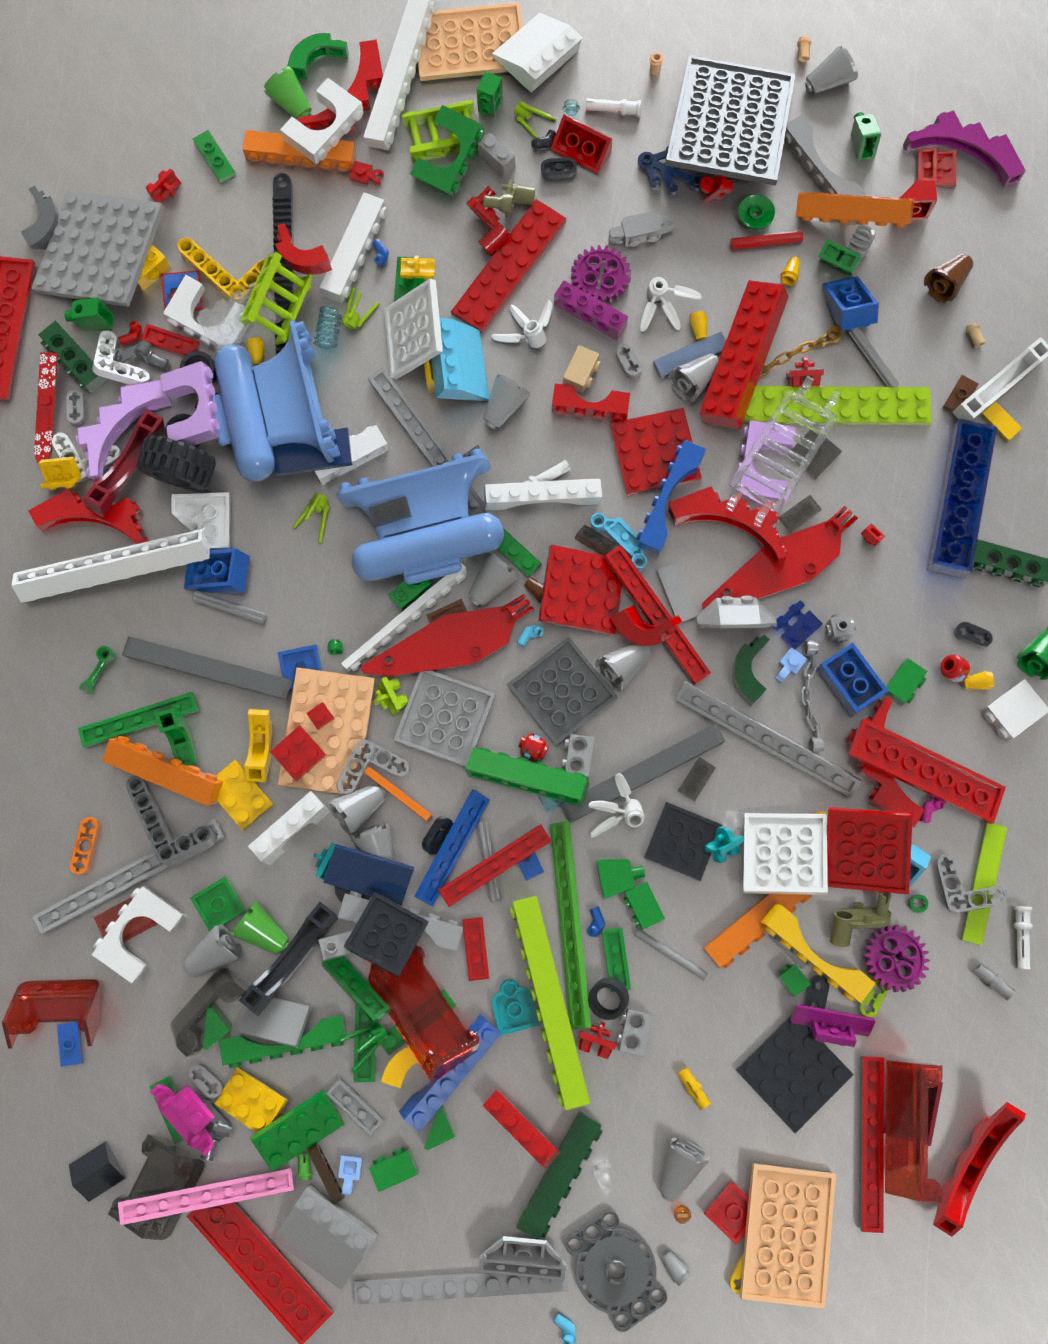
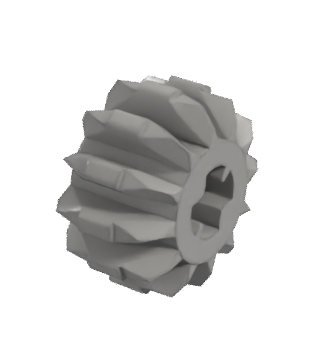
M859 225L847 249L861 255V258L865 257L875 238V230L867 225Z

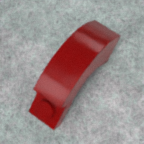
M285 223L278 225L279 233L277 237L280 243L275 245L290 268L307 275H317L332 270L328 254L323 245L309 250L298 249L293 245Z
M635 605L611 617L617 630L627 640L642 646L657 645L672 638L670 633L676 631V626L682 623L678 615L659 626L650 625L641 618Z

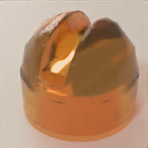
M680 1205L674 1210V1218L678 1223L686 1224L691 1219V1212L688 1207ZM678 1214H688V1217H678Z

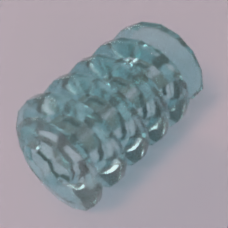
M322 306L319 309L320 313L318 315L313 344L320 348H336L337 343L334 341L338 340V336L335 334L340 333L337 327L341 326L339 320L342 319V315L338 314V309L332 306Z

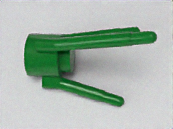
M371 1023L363 1029L338 1039L339 1042L369 1032L366 1034L369 1041L357 1050V1053H361L371 1044L373 1046L356 1063L351 1072H355L384 1043L383 1040L388 1037L386 1030L380 1023L375 1026Z

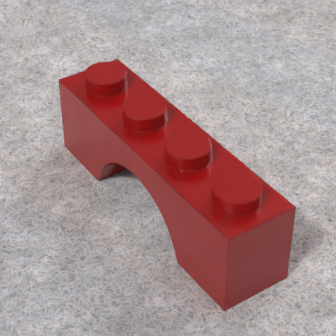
M555 383L552 412L558 415L573 414L580 418L589 416L597 420L606 418L612 419L614 422L627 420L630 393L611 390L605 399L599 402H587L577 395L574 386Z
M496 1090L482 1105L542 1167L547 1168L561 1153L546 1136L521 1114L517 1107L502 1092Z

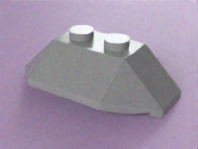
M723 596L722 598H716L696 617L698 628L777 627L775 616L756 597L742 596L741 598Z
M503 1236L480 1255L479 1272L555 1280L565 1279L566 1263L546 1240Z

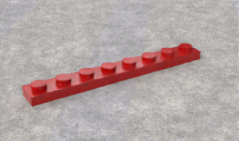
M621 545L603 557L651 625L659 626L672 618ZM677 625V630L670 633L672 638L664 641V644L693 685L711 674V672Z
M862 1056L860 1231L884 1233V1057Z

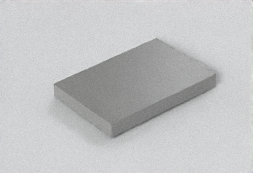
M273 998L259 1016L247 1008L239 1033L298 1048L311 1007Z

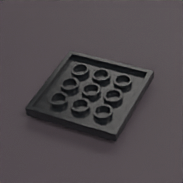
M791 1014L735 1071L791 1131L796 1134L854 1074L825 1043L814 1040L812 1030L808 1026L792 1023Z

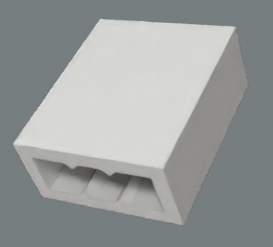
M1024 679L982 711L985 713L984 717L989 723H993L997 728L998 735L1002 739L1009 741L1047 714L1048 707Z

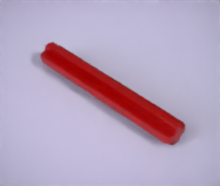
M792 231L732 238L730 247L734 250L802 242L804 235L803 231Z

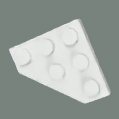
M229 492L172 494L171 513L190 531L202 529L209 543L210 550L230 549L231 495Z

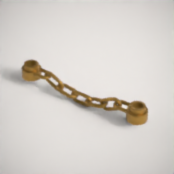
M832 326L827 334L819 337L818 340L804 342L790 352L785 351L775 357L773 362L763 366V370L766 372L760 374V377L768 374L769 370L774 366L790 361L792 356L799 352L806 353L813 350L816 346H825L831 342H839L842 338L843 330L841 331L839 326ZM831 334H835L837 338L832 337ZM827 337L829 341L823 343V338ZM809 344V345H808L809 348L806 349V350H803V347H802V346ZM787 354L786 357L788 358L780 362L778 358Z

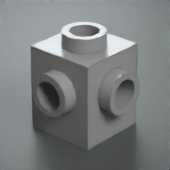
M843 613L832 615L825 625V631L827 636H829L830 642L838 641V643L849 641L856 630L855 622L851 620L850 614L844 616Z

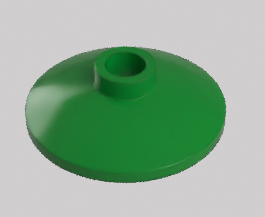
M750 195L741 201L738 208V216L745 226L751 229H762L773 221L775 207L771 200L763 195Z

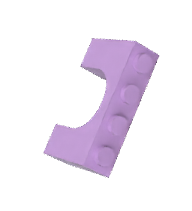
M200 361L161 374L162 392L171 399L190 393H197L199 397L197 409L191 417L167 426L168 438L192 446L219 438L218 430L220 425L216 415L218 409L214 400L215 389L212 385L213 373L210 367H207Z
M750 420L748 427L744 426L742 438H746L745 445L742 444L740 456H743V460L739 462L737 473L740 474V480H736L735 492H738L737 496L741 494L744 500L781 506L784 504L788 481L761 476L753 466L752 457L763 449L790 452L794 443L796 427Z

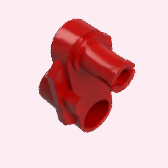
M487 186L478 197H472L466 204L490 228L478 243L492 255L510 236V233L499 222L500 218L495 214L496 212L493 208L488 207L485 209L483 207L485 195H496L493 189Z

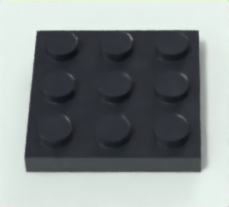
M666 802L644 859L701 881L711 856L710 852L705 851V845L715 840L716 830L722 824Z
M374 892L347 939L344 948L399 978L429 921Z

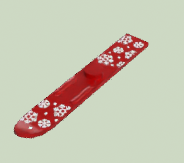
M40 352L34 454L37 463L41 460L49 459L52 451L58 353Z

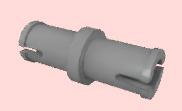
M982 963L974 970L973 974L977 975L988 984V988L997 991L1007 1001L1014 995L1016 990L1001 980L1000 975H995Z

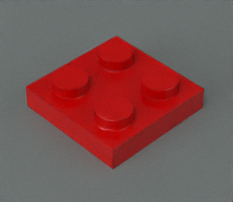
M301 725L295 728L270 751L296 782L327 756Z
M731 1181L707 1208L704 1215L737 1245L745 1235L749 1197Z

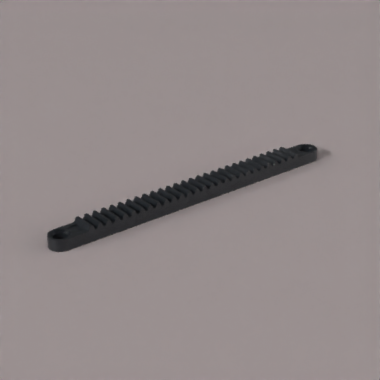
M279 173L273 178V253H279L275 244L280 243L277 237L279 233L278 225L285 223L294 245L292 182L289 175L285 173ZM281 180L287 181V185L284 187H279L278 183ZM281 257V266L294 274V270ZM276 272L274 274V282L290 293L295 294L294 283ZM274 292V303L288 311L291 302ZM274 313L275 325L281 328L284 318ZM287 342L279 345L275 344L276 355L285 347Z

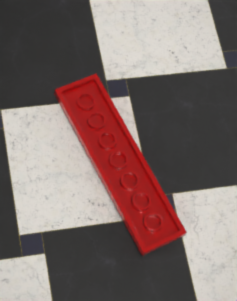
M535 199L533 205L529 207L510 232V236L497 249L453 307L451 314L467 325L478 329L482 334L565 224L566 217Z
M0 256V400L9 401L35 262L32 259Z
M865 718L860 721L848 756L986 823L993 824L995 822L1006 789L1005 786Z
M236 1202L193 1210L186 1216L298 1344H304L334 1313Z

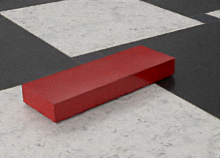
M146 324L140 341L145 340L153 347L185 357L190 352L197 351L200 345L197 340L150 324Z
M483 917L462 919L469 981L490 979Z

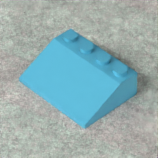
M439 318L443 352L431 359L436 398L488 401L489 392L480 331L454 319Z

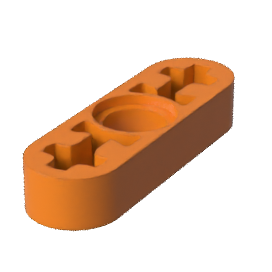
M93 817L84 818L79 826L70 861V870L77 875H85L91 867L101 828L100 822ZM92 821V824L95 825L94 829H90L89 831V829L86 828V824H90ZM88 831H89V835H91V836H93V837H92V839L89 838V837H83V834L88 835ZM88 840L90 848L88 851L83 852L80 849V844ZM78 853L81 854V855H88V856H87V858H84V857L82 858V857H79V856H78ZM82 859L84 869L80 868L79 870V868L76 867V864L80 863Z

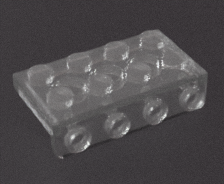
M256 281L247 286L248 289L244 292L238 290L231 295V299L227 301L222 299L215 303L216 307L211 310L205 308L198 313L199 316L196 320L202 326L217 352L226 345H239L267 329L257 322L246 326L239 322ZM267 290V299L276 304L271 293ZM263 305L259 309L260 316L273 324L284 320L283 317Z

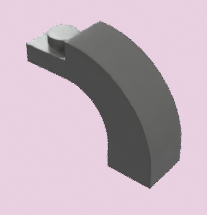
M34 185L29 188V191L39 205V217L32 226L21 231V234L34 254L37 255L47 248L49 240L54 234L53 231L57 227L60 213L51 196L46 197L44 192H39Z

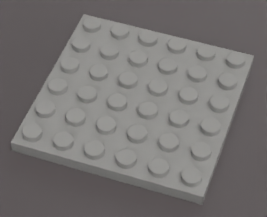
M68 191L58 216L57 227H55L54 234L49 240L31 289L35 293L80 300L99 298L106 304L129 307L165 206L158 202Z

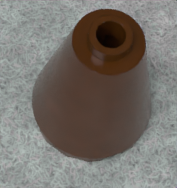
M960 254L930 270L924 277V286L927 285L929 289L928 294L941 303L953 301L973 268L972 258L967 254Z

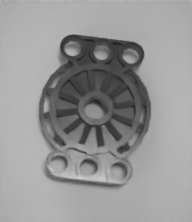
M606 1210L566 1238L565 1248L570 1255L578 1256L575 1273L582 1295L596 1309L613 1314L612 1322L614 1328L619 1332H626L662 1307L667 1301V1293L663 1286L655 1285L657 1268L650 1247L636 1233L624 1228H618V1214L613 1210ZM612 1214L615 1216L616 1222L613 1226L604 1224V1217L606 1215ZM591 1226L598 1229V1235L593 1239L588 1238L586 1235V1230ZM625 1233L635 1237L638 1240L636 1242L633 1241L632 1239L626 1237ZM571 1239H578L581 1246L578 1250L573 1251L569 1248L568 1243ZM641 1244L645 1246L650 1256H645L640 1247ZM651 1261L653 1265V1276L649 1275L648 1262ZM611 1263L624 1267V1272L620 1277L613 1278L608 1274ZM579 1265L583 1266L584 1278L581 1280L579 1277ZM586 1284L589 1292L592 1294L590 1298L585 1293L582 1285ZM654 1290H661L663 1292V1299L656 1302L651 1298ZM595 1299L606 1304L607 1308L599 1306L594 1302ZM638 1302H642L646 1306V1310L642 1314L634 1312V1305ZM619 1315H625L628 1318L626 1326L620 1327L616 1324V1318Z

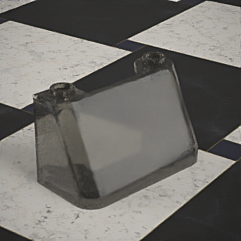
M229 968L216 970L172 1020L170 1027L176 1046L186 1057L198 1055L203 1049L201 1035L205 1031L197 1024L206 1015L208 1006L211 1003L215 1005L220 998L228 1003L235 1002L249 988Z
M148 1134L142 1143L141 1150L142 1154L148 1158L130 1194L117 1197L113 1201L108 1215L120 1223L118 1202L195 1187L203 1172L204 1161L155 1135ZM182 1213L124 1224L123 1226L142 1239L165 1240L174 1231Z

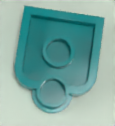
M507 979L503 981L500 985V992L492 999L498 1030L502 1033L500 1036L539 1026L540 1023L531 991L526 987H520L515 980Z

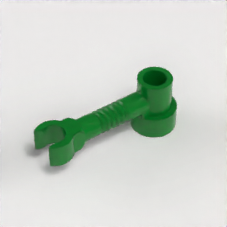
M100 646L97 649L96 657L99 662L89 678L79 686V690H83L88 685L89 690L86 693L88 695L94 692L95 682L106 664L114 661L116 658V653L108 646Z

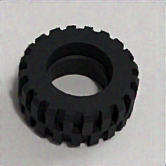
M148 436L143 441L136 464L141 473L158 481L187 490L203 492L210 486L216 467V460L208 452H204V450L184 442L161 436Z

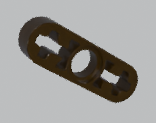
M317 1142L308 1147L307 1150L333 1203L336 1204L345 1199L344 1194H342V1188L319 1143Z

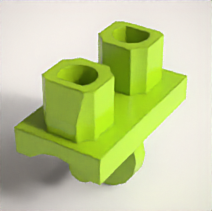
M382 678L381 682L377 685L379 690L375 691L377 698L373 703L374 705L381 704L383 710L389 708L392 716L397 715L402 708L407 706L408 699L405 694L396 697L394 691L400 689V683L397 678Z

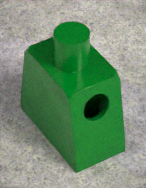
M863 112L856 113L853 117L854 123L851 131L856 159L860 161L875 158L881 131L874 115H864Z
M99 298L73 301L71 310H66L64 313L67 322H75L83 330H113L114 313Z
M630 859L596 860L603 899L611 898L635 888L634 879L645 877L643 865L631 867Z

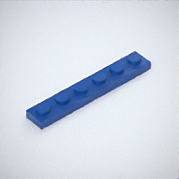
M473 789L471 790L414 897L433 907L440 894L438 889L445 885L489 803V798Z

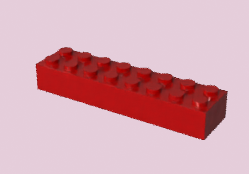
M748 280L699 412L705 424L741 429L789 298L784 284Z

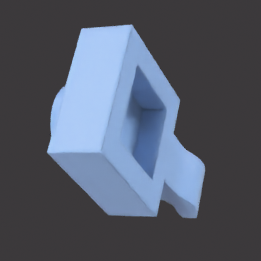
M791 647L779 663L783 669L776 676V679L782 683L789 673L795 676L807 658Z
M341 1155L338 1178H344L342 1194H352L353 1180H360L363 1158Z

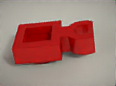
M355 161L349 177L354 182L368 185V182L372 181L374 185L380 186L381 180L376 179V177H384V172L380 169L373 171L372 165Z

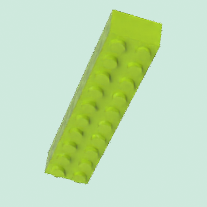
M537 895L513 901L514 906L510 907L513 920L517 919L519 927H515L518 940H523L524 947L520 949L523 960H528L529 968L525 969L528 981L533 980L534 988L531 989L533 1001L538 1000L540 1008L536 1009L539 1022L543 1021L545 1029H542L541 1032L544 1043H549L550 1050H546L549 1064L554 1063L555 1066L552 1075L555 1085L559 1084L561 1091L557 1092L560 1106L565 1105V1109L569 1110L588 1105L590 1100Z

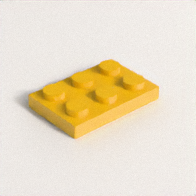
M236 759L217 774V779L223 781L217 801L242 831L247 829L274 805L256 782L246 781L245 769Z
M237 1067L215 1104L257 1133L277 1120L288 1100L241 1067Z

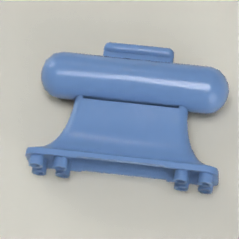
M295 320L290 321V335L285 347L273 358L259 365L253 366L249 351L237 344L226 345L215 355L214 365L220 388V394L214 395L218 409L216 415L220 425L218 430L219 438L217 440L221 446L232 443L238 472L247 480L253 482L262 481L272 474L275 469V459L272 450L274 446L288 443L308 444L321 451L329 463L334 462V457L340 456L339 448L333 441L336 439L334 429L330 428L328 419L323 420L310 359L316 358L314 348L310 346L312 337L310 332L307 331L304 321L298 323Z
M481 449L472 450L469 457L463 458L462 454H454L451 457L452 461L445 462L442 465L371 482L368 478H361L356 486L351 487L350 483L339 485L340 490L337 492V498L340 503L346 508L359 507L371 519L378 536V540L363 543L352 554V567L359 578L365 581H377L403 574L406 584H414L458 573L462 569L460 559L492 552L499 548L504 538V528L501 521L490 513L469 516L468 495L472 482L477 476L491 470L488 457L482 454Z

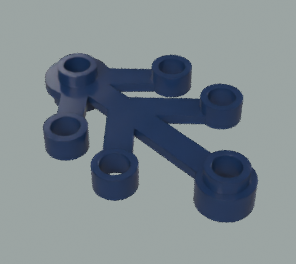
M667 146L665 151L656 154L642 152L638 156V165L641 169L647 171L652 188H659L661 186V177L656 175L655 168L661 171L667 186V193L671 196L676 195L678 192V185L673 182L671 176L689 183L690 190L694 192L701 190L699 183L703 178L698 174L692 176L675 169L677 167L667 166L665 163L659 162V160L667 157L669 146Z

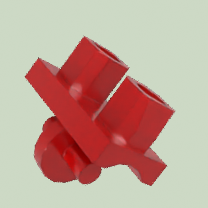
M172 169L168 171L162 170L158 174L159 179L155 183H149L146 186V190L153 201L162 203L169 195L174 198L176 196L174 190L181 184V181L176 177Z
M716 175L714 178L706 176L699 183L701 190L707 193L703 200L705 202H710L712 199L721 200L724 193L729 194L732 192L733 181L721 175Z
M803 356L801 362H795V368H802V370L786 372V378L789 377L790 386L802 387V377H808V386H820L824 369L808 370V367H815V362H808V357Z
M601 1022L599 1027L591 1025L590 1031L597 1033L596 1036L583 1031L579 1033V1050L589 1053L593 1042L600 1044L597 1056L605 1059L609 1058L612 1049L615 1050L617 1043L601 1038L602 1035L610 1037L611 1031L604 1029V1022Z

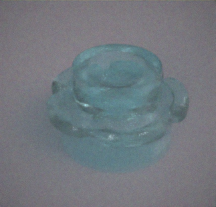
M570 99L564 102L562 110H564L566 115L574 116L579 112L580 106L577 100Z

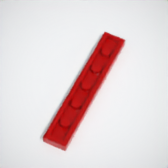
M540 824L441 887L438 891L448 907H451L551 843L552 840Z

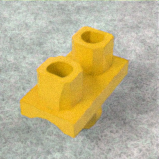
M415 256V258H401V278H424L425 280L435 278V259L419 258V256Z

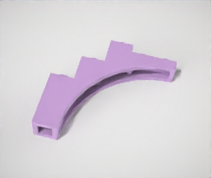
M161 380L120 387L121 395L118 396L120 404L99 407L98 424L78 428L79 436H76V442L78 447L83 449L86 460L89 462V467L86 470L88 478L92 479L93 482L98 481L104 476L107 457L112 445L121 433L133 422L141 418L146 409L153 412L172 405L171 398L162 392Z

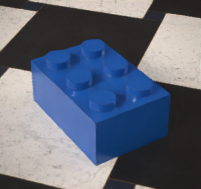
M853 642L821 663L817 668L820 675L851 717L889 691Z

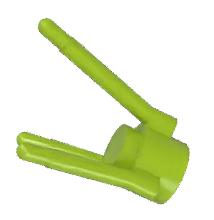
M519 101L514 109V114L517 115L516 120L522 123L534 138L537 137V134L524 119L528 120L533 113L556 121L555 117L537 110L523 101Z
M352 287L346 311L342 318V324L351 330H355L356 327L361 328L363 322L379 305V302H376L359 319L360 315L355 310L362 295L361 291L358 292L351 308L355 287Z
M315 493L294 523L293 528L295 529L303 518L307 521L313 511L317 513L323 511L318 543H321L327 512L330 508L327 505L329 499L322 494Z

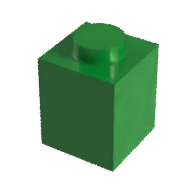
M787 963L778 970L780 974L776 977L791 997L797 996L811 985L796 964L789 965Z

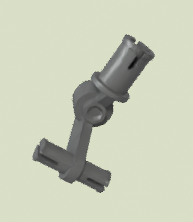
M145 340L123 352L119 348L114 350L113 360L121 363L137 356L139 359H143L146 365L151 364L163 371L169 365V359L154 354V351L151 350V344Z
M204 1098L202 1102L215 1118L212 1120L214 1123L212 1131L209 1132L213 1140V1148L205 1156L201 1154L200 1158L206 1161H213L218 1143L224 1137L229 1138L232 1125L228 1124L227 1120L211 1105L209 1099Z

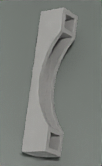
M803 115L787 123L784 142L792 148L794 155L803 162L805 169L808 172L810 171L815 182L821 185L825 193L866 196L857 183L837 176L823 164L814 147L813 127Z
M350 891V895H344L338 918L357 923L370 899L361 898L362 894ZM409 908V911L429 921L425 932L431 937L436 946L457 952L463 927H460V922L449 919L448 923L440 921V916L429 914L428 917L420 915L421 911Z

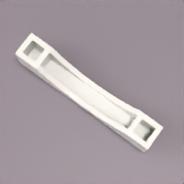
M1040 337L995 377L961 403L952 413L964 426L969 424L1048 357V344Z
M600 479L485 484L483 491L485 511L504 510L515 506L543 502L597 505L602 499Z

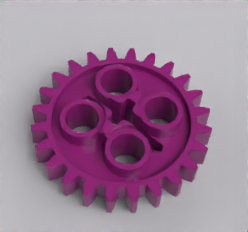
M598 245L597 250L593 246H591L590 252L584 249V256L578 254V260H574V266L571 267L573 286L602 302L607 299L611 303L612 297L618 300L619 294L624 295V289H628V283L631 281V270L629 269L630 263H625L627 257L620 258L621 251L615 253L614 247L609 251L608 245L604 249H601V246ZM605 260L600 289H597L601 263ZM591 263H596L597 265H596V266H591L590 264H591ZM613 266L616 269H609L608 267ZM587 280H593L594 282H593V283H588V282H586V281H587ZM611 283L612 286H606L604 284Z
M898 924L894 925L893 928L890 925L885 926V930L881 927L877 929L878 933H871L872 938L866 939L869 945L863 947L868 953L862 955L863 958L868 960L863 966H869L870 968L866 974L873 973L874 975L871 980L878 979V987L885 984V991L892 988L894 993L899 992V989L901 992H906L907 988L909 990L914 989V984H921L920 979L926 978L922 971L929 970L924 963L930 962V960L924 958V955L928 954L929 951L922 950L926 944H919L920 936L914 938V930L907 933L906 926L899 930ZM886 940L891 943V950L886 947ZM905 948L911 951L910 957L906 955ZM881 960L886 962V970L881 967ZM901 967L906 970L905 977L900 973Z

